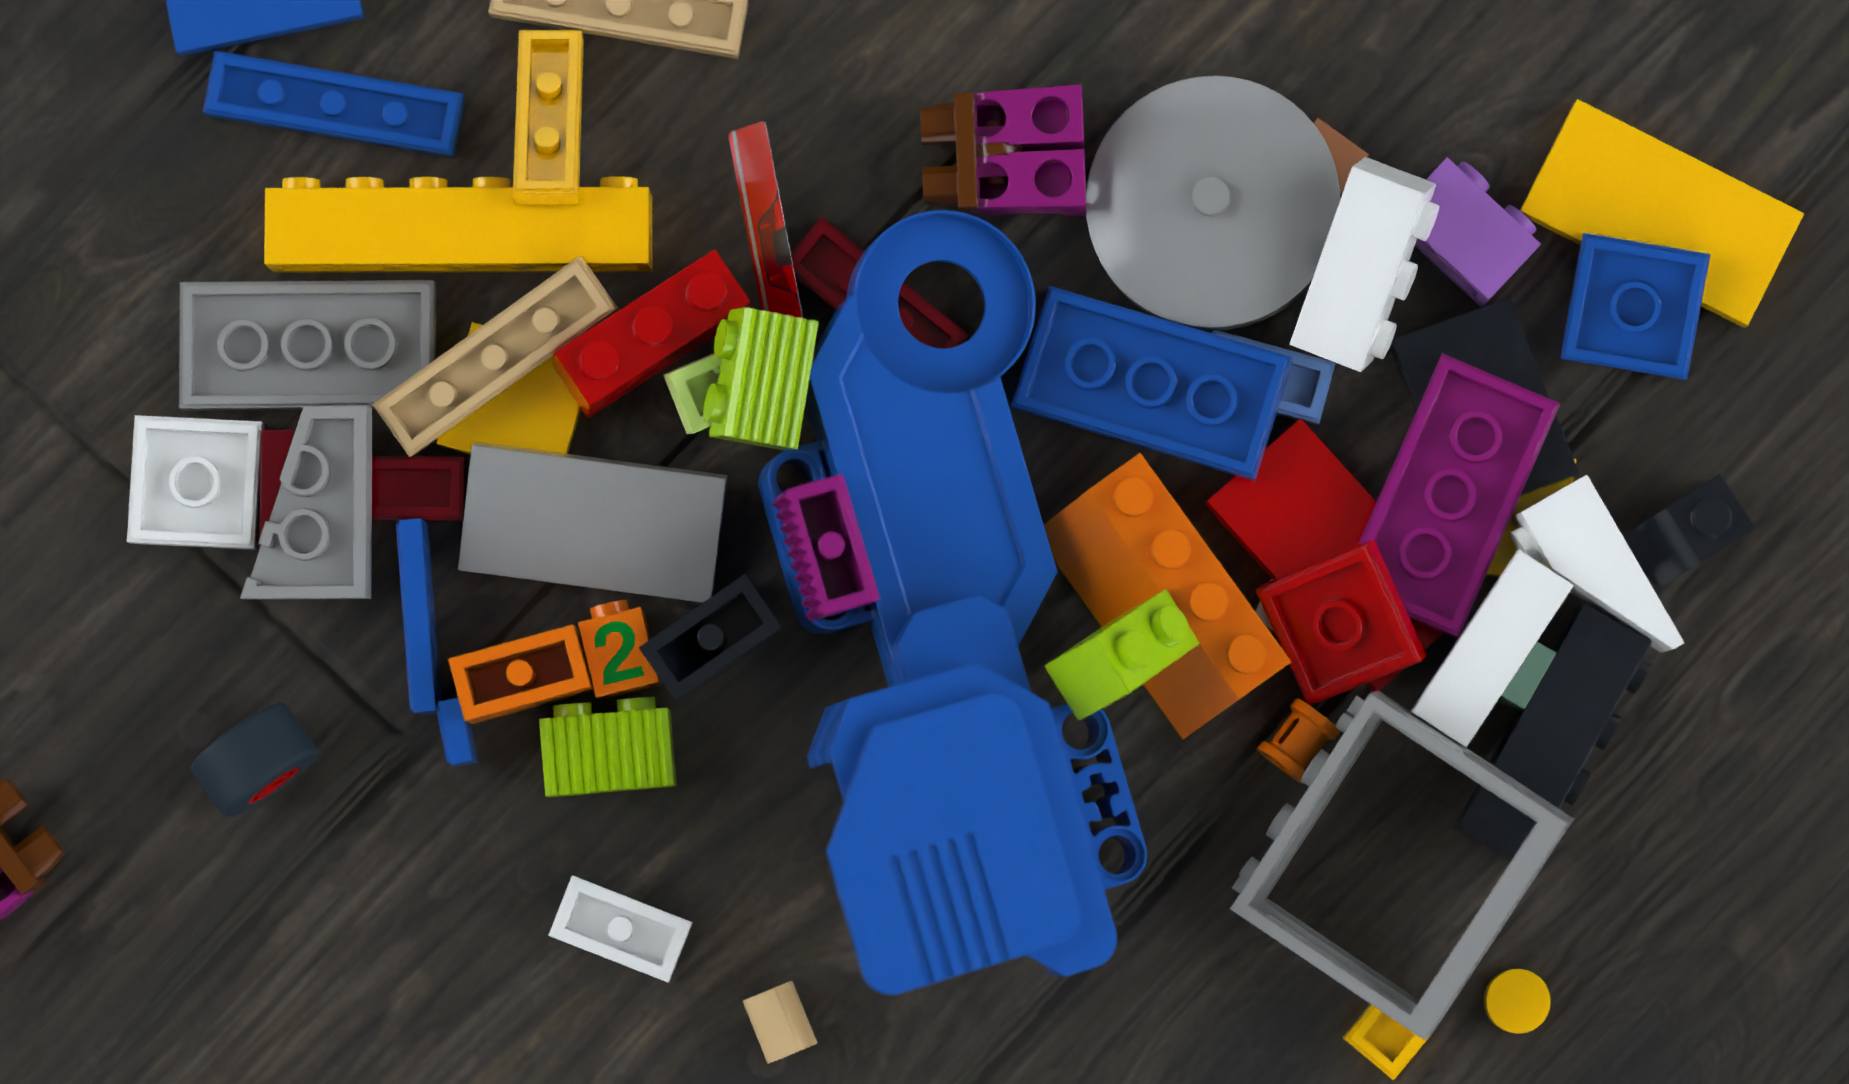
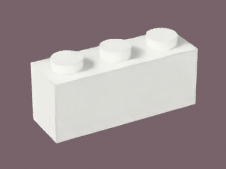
M1364 157L1352 166L1289 345L1359 372L1365 369L1374 360V357L1384 359L1397 327L1396 323L1388 321L1396 298L1403 301L1406 299L1417 273L1418 265L1409 262L1417 238L1423 241L1427 240L1438 215L1439 205L1430 202L1437 185L1436 183Z

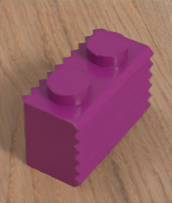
M843 474L790 488L775 498L772 505L780 509L776 518L783 521L779 530L787 534L783 543L791 546L787 555L794 559L790 567L798 571L794 580L801 583L798 592L805 596L802 605L809 608L805 615L806 618L815 621L880 600Z

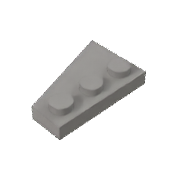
M367 405L303 406L279 479L282 483L270 519L265 521L258 544H261L251 577L246 578L240 599H372V407Z

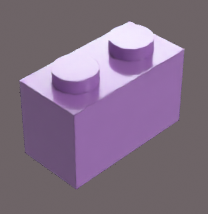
M1447 157L1426 179L1437 184L1430 202L1438 204L1439 211L1429 237L1426 241L1417 238L1415 247L1480 307H1483L1541 243L1532 236L1536 232V227L1520 210L1512 205H1508L1503 209L1486 193L1490 186L1476 169L1463 161L1456 166Z

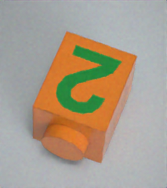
M627 600L609 602L590 608L592 619L578 622L596 698L604 700L662 685L661 679L639 649L640 646L651 639L644 610L641 607L629 610Z

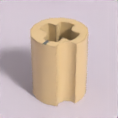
M793 981L743 1000L768 1064L817 1044Z

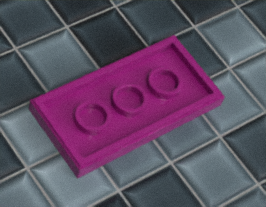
M1443 353L1358 545L1372 539L1375 540L1411 620L1458 640L1561 403Z

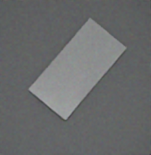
M434 280L180 282L179 409L182 411L302 410L303 406L367 405L375 409L373 406L375 402L436 359V282Z
M474 442L471 448L458 570L704 603L713 596L728 475Z

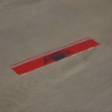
M761 121L732 131L728 136L761 310L803 318L766 123Z

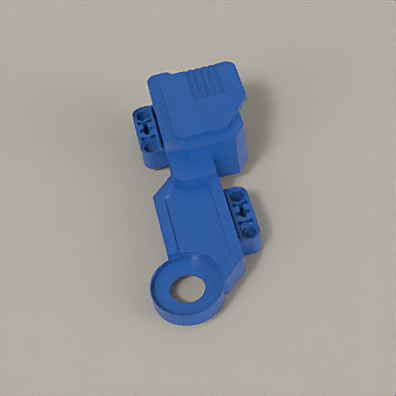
M949 210L927 211L909 216L889 227L863 252L852 272L846 300L837 307L813 353L805 404L817 442L799 446L796 450L781 452L765 464L758 479L759 493L798 622L806 630L822 635L869 622L888 684V688L825 707L807 754L810 769L832 763L843 805L829 840L826 855L861 975L870 988L882 994L903 993L1024 955L1047 967L1043 971L1054 977L1069 976L1098 967L1109 960L1114 953L1117 943L1116 929L1104 890L1134 880L1141 874L1147 862L1145 841L1110 722L1105 712L1100 709L1083 719L1088 728V738L1081 749H1075L1069 746L1062 736V724L1069 714H1074L1069 705L1064 704L1050 708L1049 702L1031 693L1018 646L1057 574V568L1000 376L1016 362L1030 338L1036 310L1035 289L1023 256L1006 235L990 223L976 216ZM941 261L955 264L966 270L975 279L981 290L984 302L981 324L975 334L959 346L952 348L927 346L916 340L907 331L901 320L898 309V297L901 286L910 272L926 263ZM789 464L799 468L805 476L806 484L840 474L844 475L880 600L860 608L842 612L834 621L823 618L812 621L805 617L809 608L802 605L805 596L798 592L801 583L794 580L798 571L790 567L794 561L792 557L787 555L791 546L783 543L787 534L779 530L783 524V521L776 518L780 509L772 505L775 498L783 493L776 481L777 471L781 465ZM1096 756L1097 763L1072 769L1071 762ZM1102 784L1105 796L1098 798L1096 803H1085L1082 798V791L1087 790L1091 785ZM1114 817L1116 826L1090 830L1089 823ZM1109 837L1118 841L1124 850L1123 865L1114 874L1109 873L1102 867L1098 857L1101 844Z

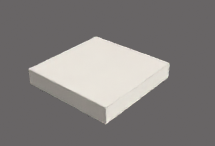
M135 415L127 542L145 545L257 550L260 513L261 430H265V424L260 421Z

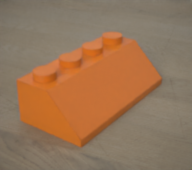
M1141 453L1088 489L1044 524L1055 564L1101 627L1164 589H1167L1179 610L1185 615L1188 625L1200 644L1142 684L1182 740L1291 663L1288 656Z

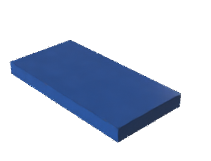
M1049 286L1011 407L1021 412L1256 481L1292 367L1293 358Z

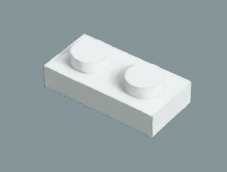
M572 875L548 936L665 982H670L693 922Z

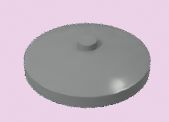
M1201 76L1180 80L1149 93L1127 109L1113 124L1101 142L1090 169L1086 190V218L1093 247L1103 268L1118 289L1135 305L1154 317L1198 330H1230L1261 322L1277 314L1292 304L1310 287L1340 202V186L1332 154L1323 136L1308 116L1293 102L1280 93L1249 80L1227 76Z

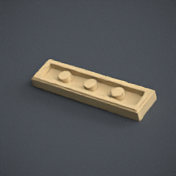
M491 0L489 15L492 18L563 30H582V33L738 59L749 0Z
M577 257L375 402L373 406L408 456H414L554 356L555 351L596 326L619 308L583 257Z

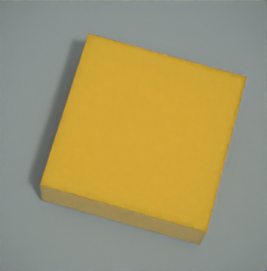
M1372 1004L1368 1006L1343 1036L1346 1042L1392 1080L1399 1075L1428 1040V1038L1423 1040Z

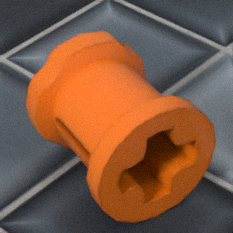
M1297 698L1290 705L1291 715L1270 742L1262 741L1257 750L1282 772L1297 782L1302 783L1300 780L1307 766L1328 739L1335 740L1341 731L1316 709Z

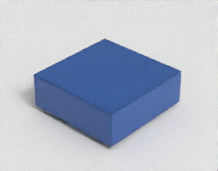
M459 698L439 701L436 711L447 763L455 767L479 763L472 725L464 720Z

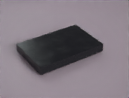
M1510 297L1400 336L1391 342L1390 349L1415 413L1442 353L1549 398ZM1556 415L1520 497L1573 477L1575 478L1579 474Z

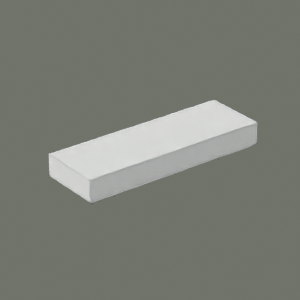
M1518 549L1411 712L1467 747L1574 585Z

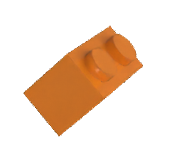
M573 624L448 659L464 720L470 724L594 691L580 631Z

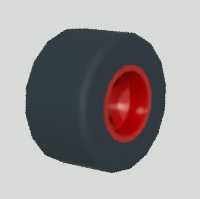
M278 702L252 714L217 738L194 760L191 772L221 814L232 818L257 806L289 784L315 761L319 749L286 704Z

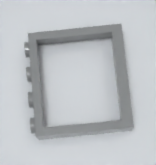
M1378 690L1370 693L1366 700L1356 695L1347 711L1343 712L1335 727L1344 734L1331 754L1321 749L1304 772L1300 781L1309 788L1296 808L1286 803L1271 823L1266 835L1273 839L1274 842L1261 862L1252 856L1240 871V876L1232 889L1240 894L1230 909L1417 1036L1426 1040L1433 1034L1574 818ZM1382 720L1537 822L1420 1001L1267 898Z

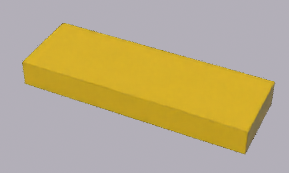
M519 30L513 198L515 205L579 204L584 47L582 30Z

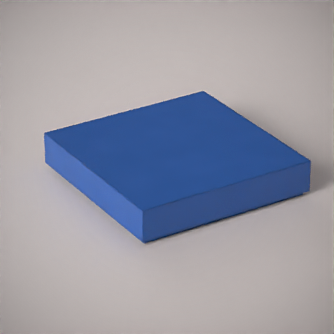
M1583 232L1560 358L1687 380L1710 253Z

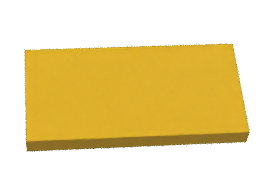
M1579 99L1574 102L1520 209L1529 220L1578 245L1581 244L1582 233L1588 232L1710 253L1701 307L1742 328L1749 325L1804 215L1803 212Z

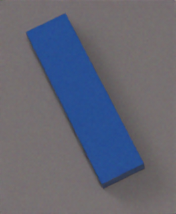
M214 51L203 113L209 117L454 159L465 96L463 93Z

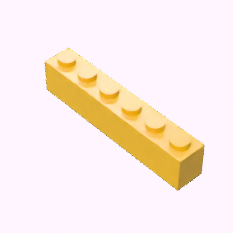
M614 176L600 178V187H579V204L515 205L511 179L504 177L474 178L473 187H447L448 180L445 178L415 177L409 179V188H384V180L374 177L347 178L346 188H321L320 179L290 177L282 179V188H265L264 264L273 273L558 272L581 256L592 272H652V194L649 187H638V179L633 177Z

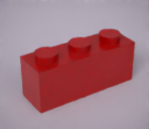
M714 249L555 351L553 367L586 417L590 418L714 338L721 320H728L730 310L749 308L751 301Z

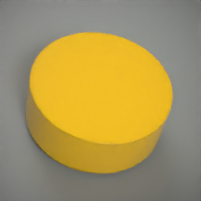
M1508 969L1498 973L1488 983L1484 993V1008L1488 1018L1495 1026L1507 1032L1519 1034L1536 1029L1544 1022L1550 1010V993L1546 984L1538 975L1528 970Z

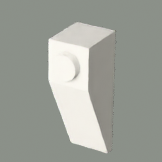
M1588 475L1579 478L1511 517L1510 520L1516 528L1515 531L1510 533L1515 549L1523 551L1573 584L1574 586L1570 593L1600 613L1652 641L1650 646L1660 653L1673 650L1684 644L1683 639Z

